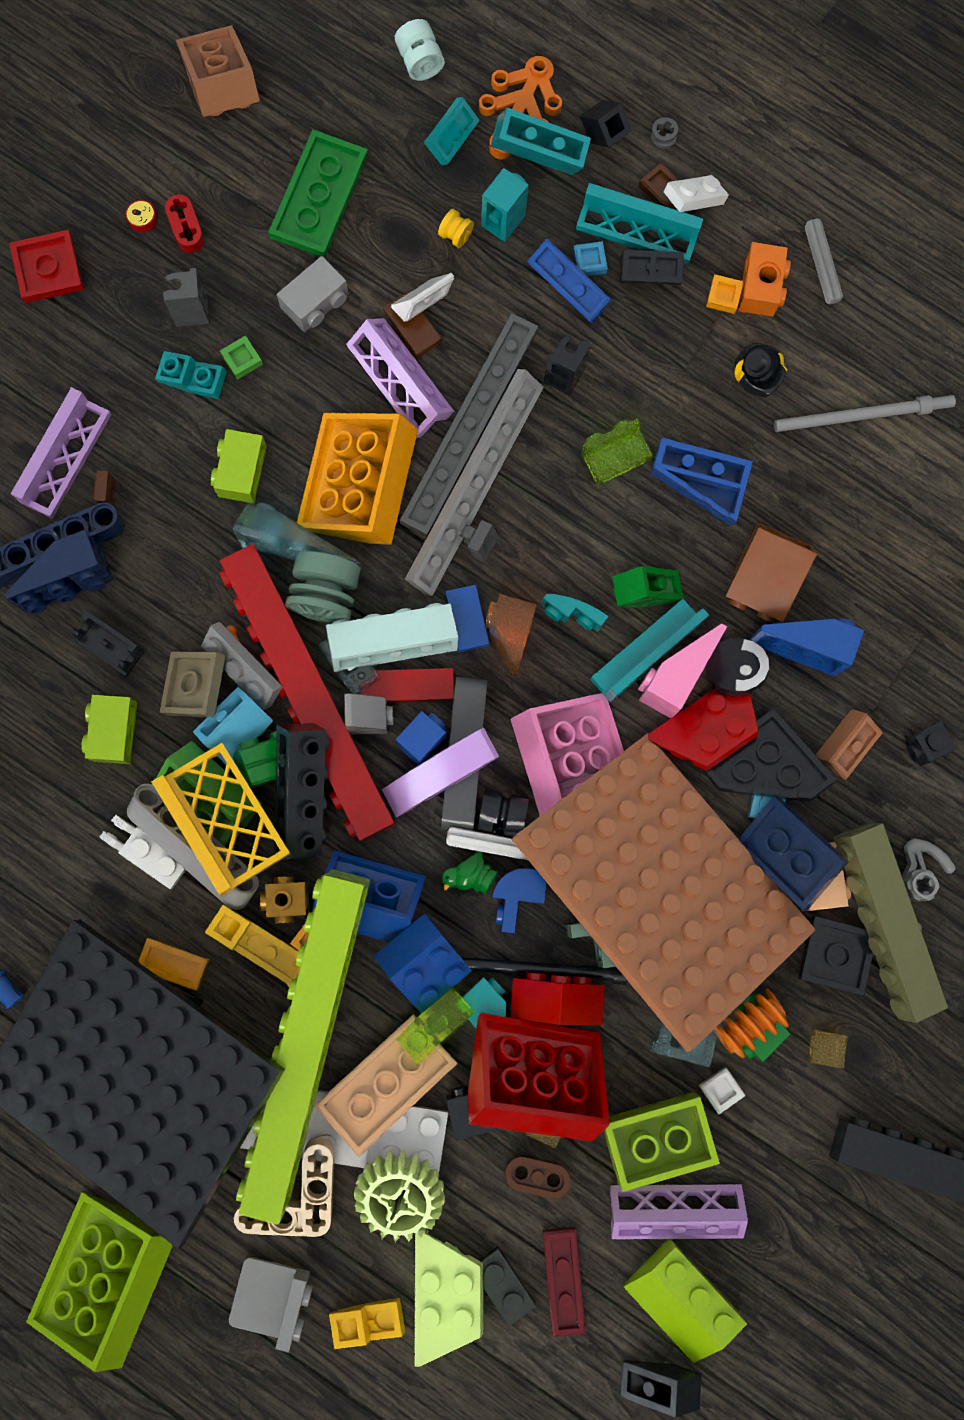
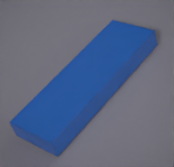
M547 238L527 261L590 323H593L612 301L606 293Z

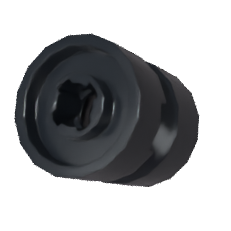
M485 789L477 830L495 833L498 829H501L504 835L514 837L524 829L529 797L511 794L508 798H504L502 792Z

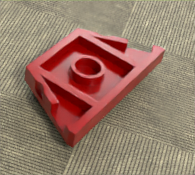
M713 689L650 732L648 740L670 751L671 755L681 760H689L693 765L708 771L758 736V727L751 696L749 694L747 696L732 697Z

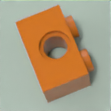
M756 242L751 243L745 259L742 279L744 282L738 311L773 317L778 306L783 307L787 288H782L783 279H787L791 264L790 260H786L788 248ZM765 277L769 279L771 283H765L760 278Z

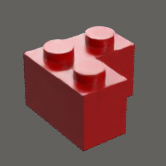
M527 972L526 978H513L510 1018L556 1025H602L605 985L592 984V977L573 976L571 982L570 976L551 975V981L546 980V974Z

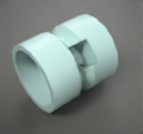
M415 19L405 23L397 30L395 43L401 56L404 58V64L409 76L413 80L422 81L438 74L443 68L445 61L439 45L435 42V36L430 24L426 20Z

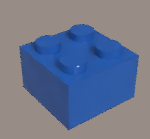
M425 913L374 955V958L388 978L421 1014L472 971Z

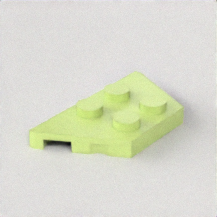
M426 1229L422 1237L415 1234L416 1367H420L475 1341L483 1335V1263L470 1255L462 1254L452 1244L448 1242L443 1243L428 1234L429 1231Z

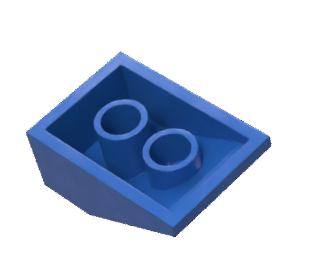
M838 618L837 620L824 619L762 625L749 640L754 641L768 652L835 677L852 666L864 630L857 628L855 622L845 618Z

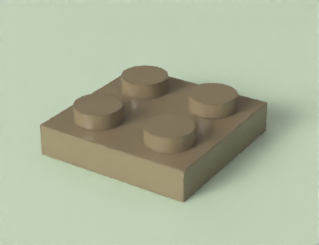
M171 652L160 713L168 716L214 717L225 655L218 652Z

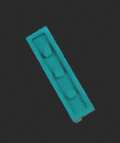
M589 183L576 230L643 251L679 252L673 250L670 244L671 241L678 238L689 242L683 263L688 265L703 218ZM588 211L600 214L604 222L598 225L585 222ZM620 221L627 222L632 231L626 234L618 233L613 225ZM648 230L655 231L660 240L654 243L647 242L641 233Z
M682 599L594 674L590 680L611 703L697 629L709 614L704 609L696 613Z

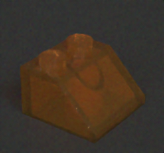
M499 594L497 603H490L485 627L490 628L489 638L509 673L517 676L537 604Z

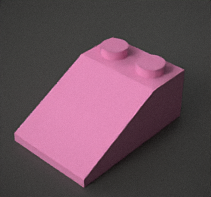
M720 624L662 662L657 670L651 668L638 690L643 692L639 701L669 718L675 716L683 707L727 626Z

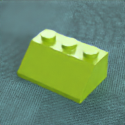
M667 1239L623 1284L628 1293L693 1363L724 1349L747 1325L734 1306L671 1239Z

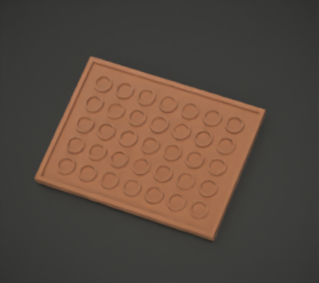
M648 733L512 838L515 845L686 1052H690L698 1046L816 930L787 895L754 863L750 852L660 747L648 740Z

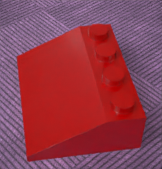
M480 1013L477 1021L468 1087L469 1124L593 1141L610 1125L600 1033Z

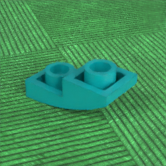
M164 351L155 380L186 392L219 399L227 371L223 366L196 362L191 356Z
M546 594L541 605L545 608L544 613L556 622L561 620L567 623L574 614L577 617L576 621L589 631L594 629L596 632H599L609 617L587 603L557 594Z

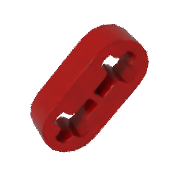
M180 194L173 195L166 201L165 210L176 241L184 252H196L203 246L204 236L193 206L186 196ZM182 206L185 218H179L176 210L177 207ZM184 229H190L193 235L192 241H187Z

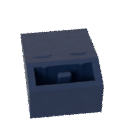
M86 530L54 541L4 596L6 600L23 612L35 614L46 610L47 605L54 602H69L77 597L76 594L81 592L101 590L106 587V583L114 579L102 547Z

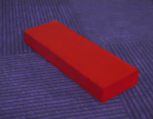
M453 668L372 671L374 674L372 677L360 684V695L386 698L387 703L454 701Z

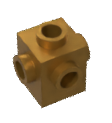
M275 877L274 884H265V891H262L260 894L261 911H266V917H275V924L294 923L295 916L308 915V883H294L293 877ZM283 895L288 897V902L285 906L281 903Z

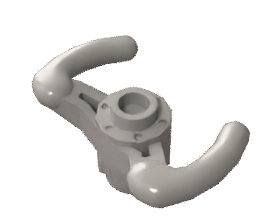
M914 838L909 840L904 846L907 865L901 876L910 901H930L939 889V882L934 873L926 869L921 853H926L933 857L948 874L955 871V865L949 856L938 846L928 841Z

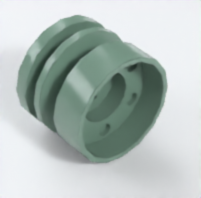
M312 551L297 553L292 574L296 579L304 583H296L289 586V593L294 596L287 597L286 608L315 621L335 622L340 619L350 621L351 611L347 608L353 606L354 599L343 592L357 590L361 567L352 561L331 554Z

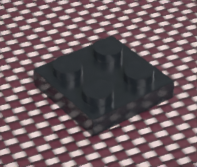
M812 916L810 923L816 930L806 940L798 979L864 996L873 957L866 929Z

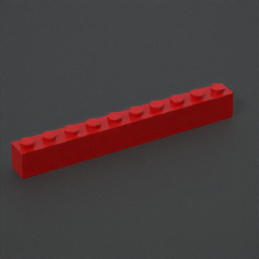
M252 544L219 560L224 569L219 574L227 589L233 587L237 597L232 600L241 616L246 614L251 623L246 628L253 642L260 641L264 649L260 656L267 670L274 669L278 677L276 681L282 686L279 692L281 698L287 696L292 705L291 708L287 709L294 724L315 723L326 729L329 738V748L325 751V765L328 770L327 780L330 781L334 789L329 794L336 809L340 810L343 808L348 817V820L344 821V825L352 839L358 837L360 842H364L395 826L256 547Z

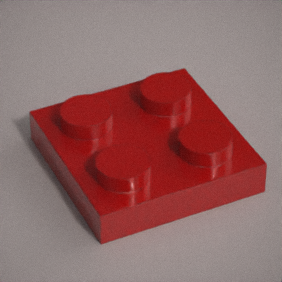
M69 229L9 243L20 295L24 303L84 290L73 238Z

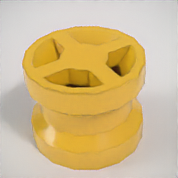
M451 209L442 220L438 235L443 239H451L454 246L461 248L471 235L474 222L469 218H461L458 211Z

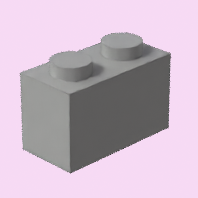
M321 256L276 295L280 308L305 332L310 327L318 326L323 321L325 314L332 308L340 307L349 294L346 280Z

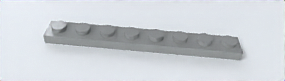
M517 369L405 578L407 582L425 595L433 596L463 540L460 537L465 525H471L544 388L526 369Z

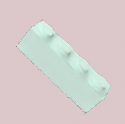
M433 603L421 609L411 610L405 608L397 610L392 614H370L363 619L351 621L340 619L326 625L334 672L343 671V669L371 666L457 651L458 634L451 604Z

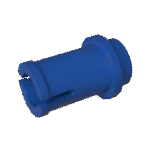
M0 970V1001L9 1010L20 1002L25 995L5 976L7 972Z

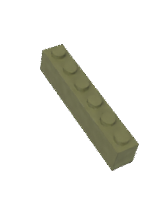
M883 823L863 824L835 836L836 850L849 861L844 867L847 874V885L856 899L858 916L868 933L869 947L875 954L879 964V975L890 995L892 1011L900 1020L918 1023L947 1009L945 997Z

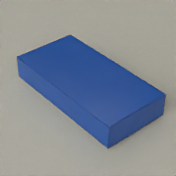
M476 585L446 591L447 602L451 604L458 634L459 653L488 647L489 640Z

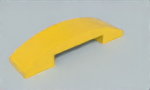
M222 905L205 931L206 934L229 949L235 950L288 984L287 986L289 987L292 979H296L297 974L300 972L301 967L296 966L298 950L225 905Z

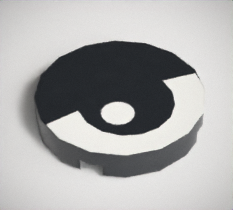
M730 638L719 642L706 664V676L709 682L711 681L714 688L720 693L732 697L752 694V691L758 687L760 689L765 684L769 675V658L764 649L754 641L744 638Z

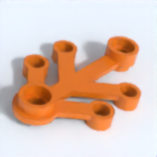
M535 56L526 62L524 69L507 73L504 70L495 71L492 74L491 85L497 92H504L511 85L522 82L526 83L523 89L502 96L494 97L491 94L481 96L479 99L480 113L484 116H491L495 111L513 106L512 109L524 113L526 110L527 115L548 122L542 118L534 98V93L537 87H539L545 100L544 111L550 116L558 115L561 112L562 99L554 93L550 83L554 71L551 61L543 56ZM503 79L505 82L497 83L496 80ZM490 103L492 106L487 108L483 104ZM556 103L558 106L550 107L548 104ZM492 135L489 144L491 155L497 159L508 158L511 155L510 153L490 147Z

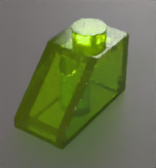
M452 988L419 1015L396 1040L414 1061L420 1064L431 1057L475 1012L456 990Z

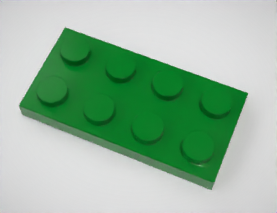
M312 129L269 229L270 239L326 258L368 158V149Z

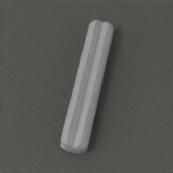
M819 218L809 220L804 228L825 301L829 305L838 303L843 298V293L822 221Z

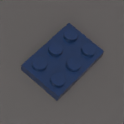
M773 796L739 838V841L750 852L754 863L802 910H808L849 863L846 858L779 796Z

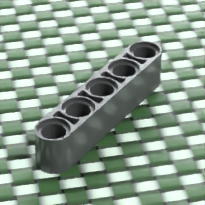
M456 677L449 747L483 728L487 680ZM479 770L445 790L441 830H449L450 827L473 831Z

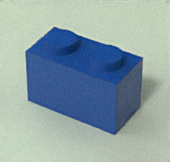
M421 711L396 738L397 746L419 766L429 760L447 741L446 729L444 728L446 725L435 714L430 713L427 716Z

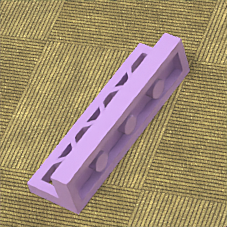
M384 318L366 319L346 345L395 411L418 429L416 438L422 437L435 421L448 419L454 410ZM365 336L371 342V355L365 354L358 345ZM379 360H384L388 365V378H383L379 373ZM396 383L402 384L406 389V401H400L396 396ZM414 407H420L427 417L420 426L414 420Z
M71 387L12 490L11 495L21 504L53 519L111 417L110 411L88 401L82 392ZM87 409L100 415L95 425L83 427L81 420ZM81 436L84 443L80 451L69 454L67 444L71 439ZM67 463L69 471L66 477L54 481L52 475L54 467ZM52 489L54 498L48 508L35 502L40 492Z
M742 1184L646 1185L625 1192L621 1190L619 1185L610 1186L612 1239L744 1238L748 1218ZM655 1196H664L672 1204L668 1209H658L650 1202ZM688 1196H697L705 1204L701 1209H691L683 1201ZM720 1196H735L737 1209H725L716 1201ZM618 1197H632L639 1205L634 1210H620Z

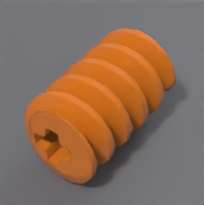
M768 988L765 989L767 999L757 994L755 996L756 1006L750 1002L744 1003L746 1014L736 1009L733 1011L735 1022L726 1017L722 1021L724 1030L719 1026L714 1029L715 1034L730 1054L735 1053L743 1059L745 1057L742 1048L744 1045L753 1051L756 1050L753 1040L755 1037L766 1043L765 1030H768L775 1036L778 1034L775 1023L778 1022L785 1028L789 1027L784 1009Z

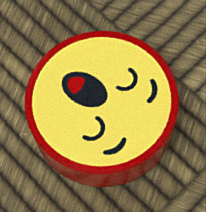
M136 200L126 209V219L133 230L148 232L155 227L158 217L150 202Z

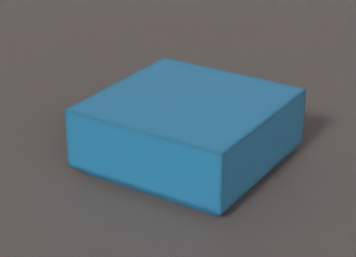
M603 241L573 246L575 265L587 276L607 274L608 267Z

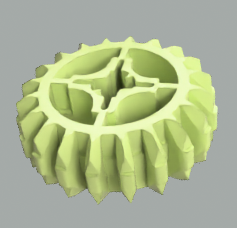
M403 1149L399 1157H395L389 1151L386 1154V1159L377 1155L374 1158L373 1164L367 1162L363 1173L357 1178L354 1197L356 1200V1212L361 1213V1223L370 1222V1233L379 1229L382 1239L387 1234H391L396 1242L400 1235H404L410 1241L413 1233L422 1237L425 1233V1228L432 1230L435 1225V1219H439L442 1214L445 1195L443 1192V1180L438 1179L439 1173L437 1169H430L428 1159L420 1163L418 1162L419 1156L417 1153L412 1158H408Z

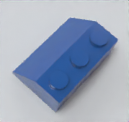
M336 850L333 851L324 875L334 869L371 879L357 933L390 943L412 924L426 876ZM315 899V903H314V908H316V904H317V900H316V899Z

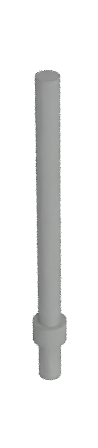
M927 395L916 397L913 401L774 420L775 432L909 413H916L917 415L930 414L933 410L955 407L956 400L954 395L935 398Z

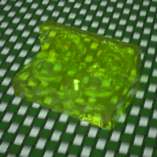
M638 418L630 422L628 419L620 421L613 426L612 431L603 435L601 432H598L585 440L586 443L583 445L581 455L597 485L652 459L653 454L639 430L641 423Z

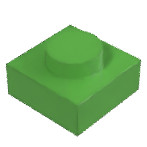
M246 336L220 350L223 359L237 380L263 365L262 360Z

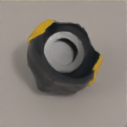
M758 342L751 343L745 347L734 362L736 380L740 382L745 391L753 395L766 398L784 382L787 368L784 366V357L774 347Z

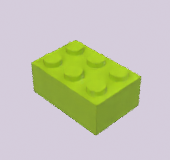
M694 1092L609 1116L610 1125L604 1130V1135L618 1185L623 1192L720 1164L701 1097Z

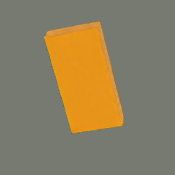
M147 938L138 962L161 979L198 991L210 959Z

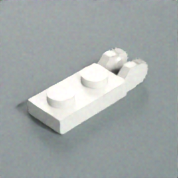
M115 815L111 820L114 822V825L127 831L131 836L125 844L119 841L116 836L106 831H103L100 838L113 848L119 850L118 853L167 888L173 889L186 869L139 827H135L120 816Z

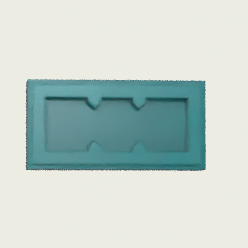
M463 97L455 99L424 142L441 165H448L480 121Z

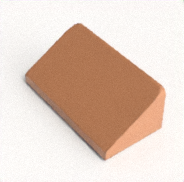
M852 709L820 748L816 757L839 777L846 780L883 732L867 713Z

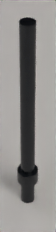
M461 957L472 971L521 975H527V972L543 973L550 977L551 975L570 976L571 978L573 976L592 977L593 980L612 981V984L626 985V982H629L617 967L601 968L595 966Z

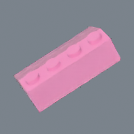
M603 693L530 708L511 718L540 816L624 752L608 699Z

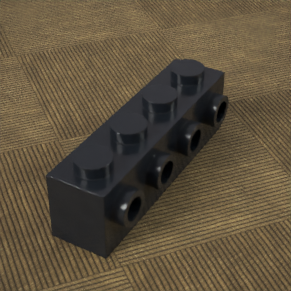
M315 723L277 725L274 828L290 852V855L284 858L285 860L322 856V845H324L326 840L323 814L327 810L324 783L328 779L325 751L329 748V738L326 729ZM274 841V851L278 853L281 850Z

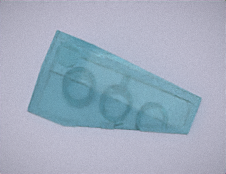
M258 503L257 506L247 504L234 524L233 532L243 548L254 544L259 552L292 560L296 559L297 553L303 551L331 554L356 563L361 567L360 576H362L363 568L361 562L280 512L275 511V508L271 505Z

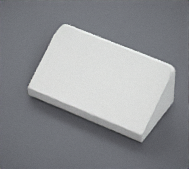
M449 273L428 280L394 302L391 308L404 322L410 320L447 295L454 280V275Z

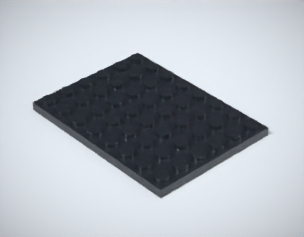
M79 919L72 921L0 1050V1107L178 1249L184 1246L285 1069Z

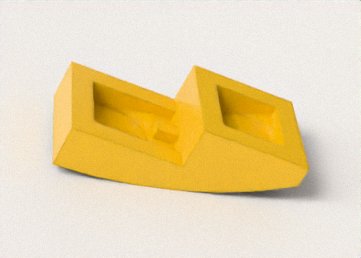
M400 1298L356 1305L333 1311L329 1314L334 1349L364 1346L371 1340L402 1337L406 1332Z

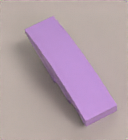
M482 728L409 771L383 788L382 791L395 816L399 817L422 802L432 799L450 786L461 782L498 758L499 755L485 729Z

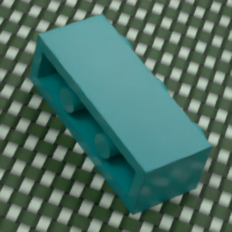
M506 108L497 118L490 147L569 175H574L583 169L591 138Z

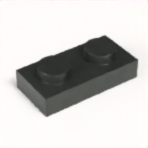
M498 1246L479 1259L483 1263V1288L508 1326L536 1307L535 1301Z

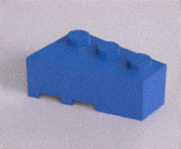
M662 438L658 444L651 474L729 526H732L737 522L753 461Z

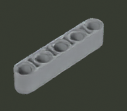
M142 784L138 786L127 807L129 819L227 907L235 910L246 907L259 886L258 877L255 875L234 888V891L224 897L220 896L154 785ZM212 837V842L215 846L226 848L216 838ZM219 852L225 862L227 853ZM232 855L229 870L233 877L237 878L247 872L248 867L235 855Z

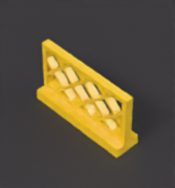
M220 743L166 776L161 775L151 781L220 896H226L234 891V888L290 855V852L223 743ZM221 753L227 762L224 776L207 773L206 769L209 760ZM202 765L201 771L194 770L198 766ZM230 769L232 770L236 779L228 777ZM187 773L199 776L195 793L182 791L175 780ZM204 777L222 781L218 798L200 795ZM227 782L241 785L244 791L240 804L222 800ZM185 796L193 798L192 805L189 804ZM247 797L254 807L245 805ZM198 799L216 803L212 821L200 819L195 814ZM221 804L239 808L234 826L216 822ZM243 810L258 813L260 822L257 831L239 828ZM202 824L210 825L208 834ZM264 824L270 834L262 833ZM215 827L233 831L228 849L217 847L213 844L212 837ZM238 832L256 836L251 854L233 850ZM260 837L274 840L281 850L270 858L256 856ZM219 852L227 853L225 862ZM236 855L250 858L247 872L234 878L229 870L231 856ZM255 860L263 861L262 863L253 867Z

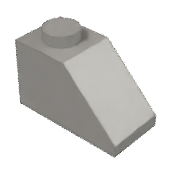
M345 694V727L350 735L388 734V725H393V706H387L386 698Z

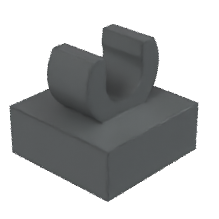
M481 520L477 529L465 525L460 537L465 539L464 543L468 545V549L473 557L485 563L499 535L492 524Z

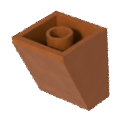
M757 521L725 591L726 597L730 598L729 603L742 610H745L747 606L758 611L757 616L766 621L774 623L775 619L783 622L817 552L813 546Z

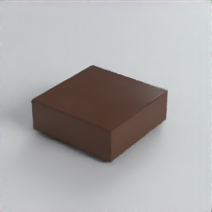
M97 470L93 500L97 504L104 502L114 506L116 480L108 471Z

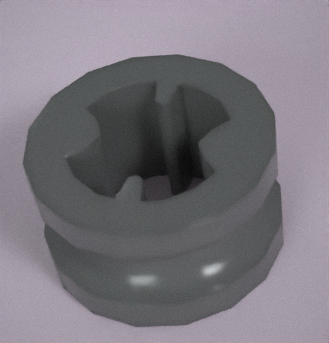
M667 117L656 120L651 133L653 144L661 149L672 147L677 139V123ZM664 129L669 130V133H667L665 137L661 136L660 132H663Z

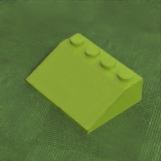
M82 1192L26 1322L94 1372L122 1368L173 1245L131 1211L87 1192Z

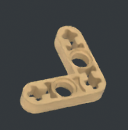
M321 1137L314 1138L307 1143L302 1160L301 1200L290 1199L286 1209L292 1216L291 1222L288 1224L279 1223L277 1225L257 1219L248 1221V1217L238 1215L241 1206L240 1202L234 1216L236 1228L242 1233L258 1235L317 1237L325 1234L330 1228L333 1211L335 1152L332 1143ZM317 1149L321 1150L323 1155L321 1169H315L316 1156L314 1152ZM313 1180H320L325 1183L327 1190L322 1194H315L309 1189L308 1184ZM314 1205H320V1224L314 1223L312 1218Z

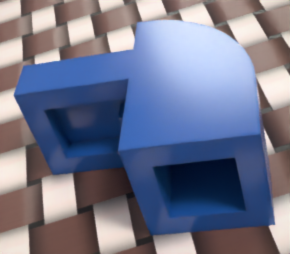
M517 869L511 871L496 884L492 898L504 899V906H497L495 923L501 925V932L515 933L518 901L544 904L546 881L537 870Z

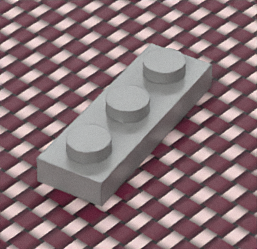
M221 622L211 625L201 647L206 652H218L225 655L223 670L263 711L270 708L282 686Z

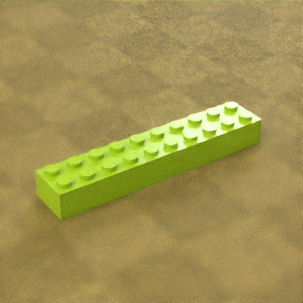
M332 869L316 881L312 899L317 900L316 908L313 909V912L308 913L304 932L309 933L308 940L305 941L304 946H300L296 959V966L301 967L300 972L297 974L296 979H292L287 999L292 1000L288 1011L283 1013L279 1026V1033L284 1035L280 1040L279 1046H275L271 1058L282 1066L285 1071L267 1103L264 1105L262 1113L259 1114L255 1121L253 1133L258 1134L255 1139L254 1145L250 1146L245 1167L250 1169L247 1171L245 1180L241 1181L237 1192L236 1201L241 1202L238 1215L279 1225L290 1203L371 881L369 878Z

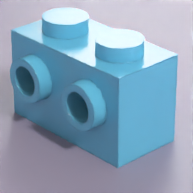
M237 687L216 708L215 716L207 717L193 733L209 749L223 743L233 759V754L241 749L240 743L264 734L273 720ZM221 753L217 755L219 759L227 764Z

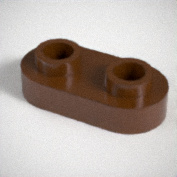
M516 1155L505 1166L506 1181L516 1191L558 1199L563 1197L570 1188L571 1180L569 1173L559 1163L526 1155ZM517 1167H525L527 1174L524 1177H517L515 1175ZM550 1174H557L559 1176L557 1184L551 1185L547 1182Z

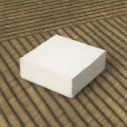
M723 1067L698 1085L718 1114H721L745 1096L726 1067Z

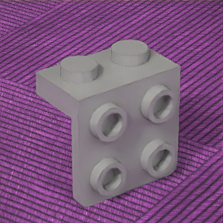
M247 1257L242 1266L229 1316V1324L235 1328L278 1338L275 1349L289 1352L292 1341L299 1342L304 1324V1320L298 1319L301 1306L308 1307L313 1285L307 1284L310 1271L255 1257Z

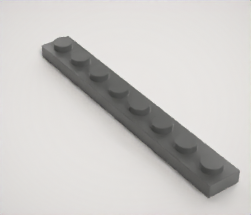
M511 313L403 513L400 524L428 537L538 332L537 325Z

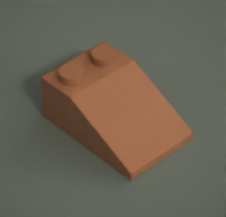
M232 25L176 40L203 117L218 116L224 111L235 108L243 109L251 106L253 103L260 102L252 67Z

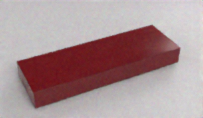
M576 1228L542 1230L552 1337L586 1334Z

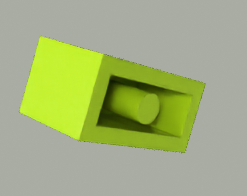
M226 429L224 439H220L218 442L217 456L220 457L218 468H213L211 474V486H214L213 488L218 497L255 504L267 448L262 435Z
M92 695L91 703L87 704L85 710V719L89 722L88 733L82 739V752L85 753L86 759L93 762L131 764L138 702L130 697Z

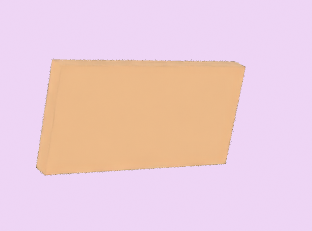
M413 1014L314 1106L359 1157L457 1065V1062Z

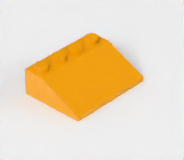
M323 413L296 528L362 543L391 545L418 429L401 414Z

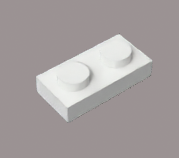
M713 175L668 182L664 190L665 195L679 212L724 205L728 197V193Z

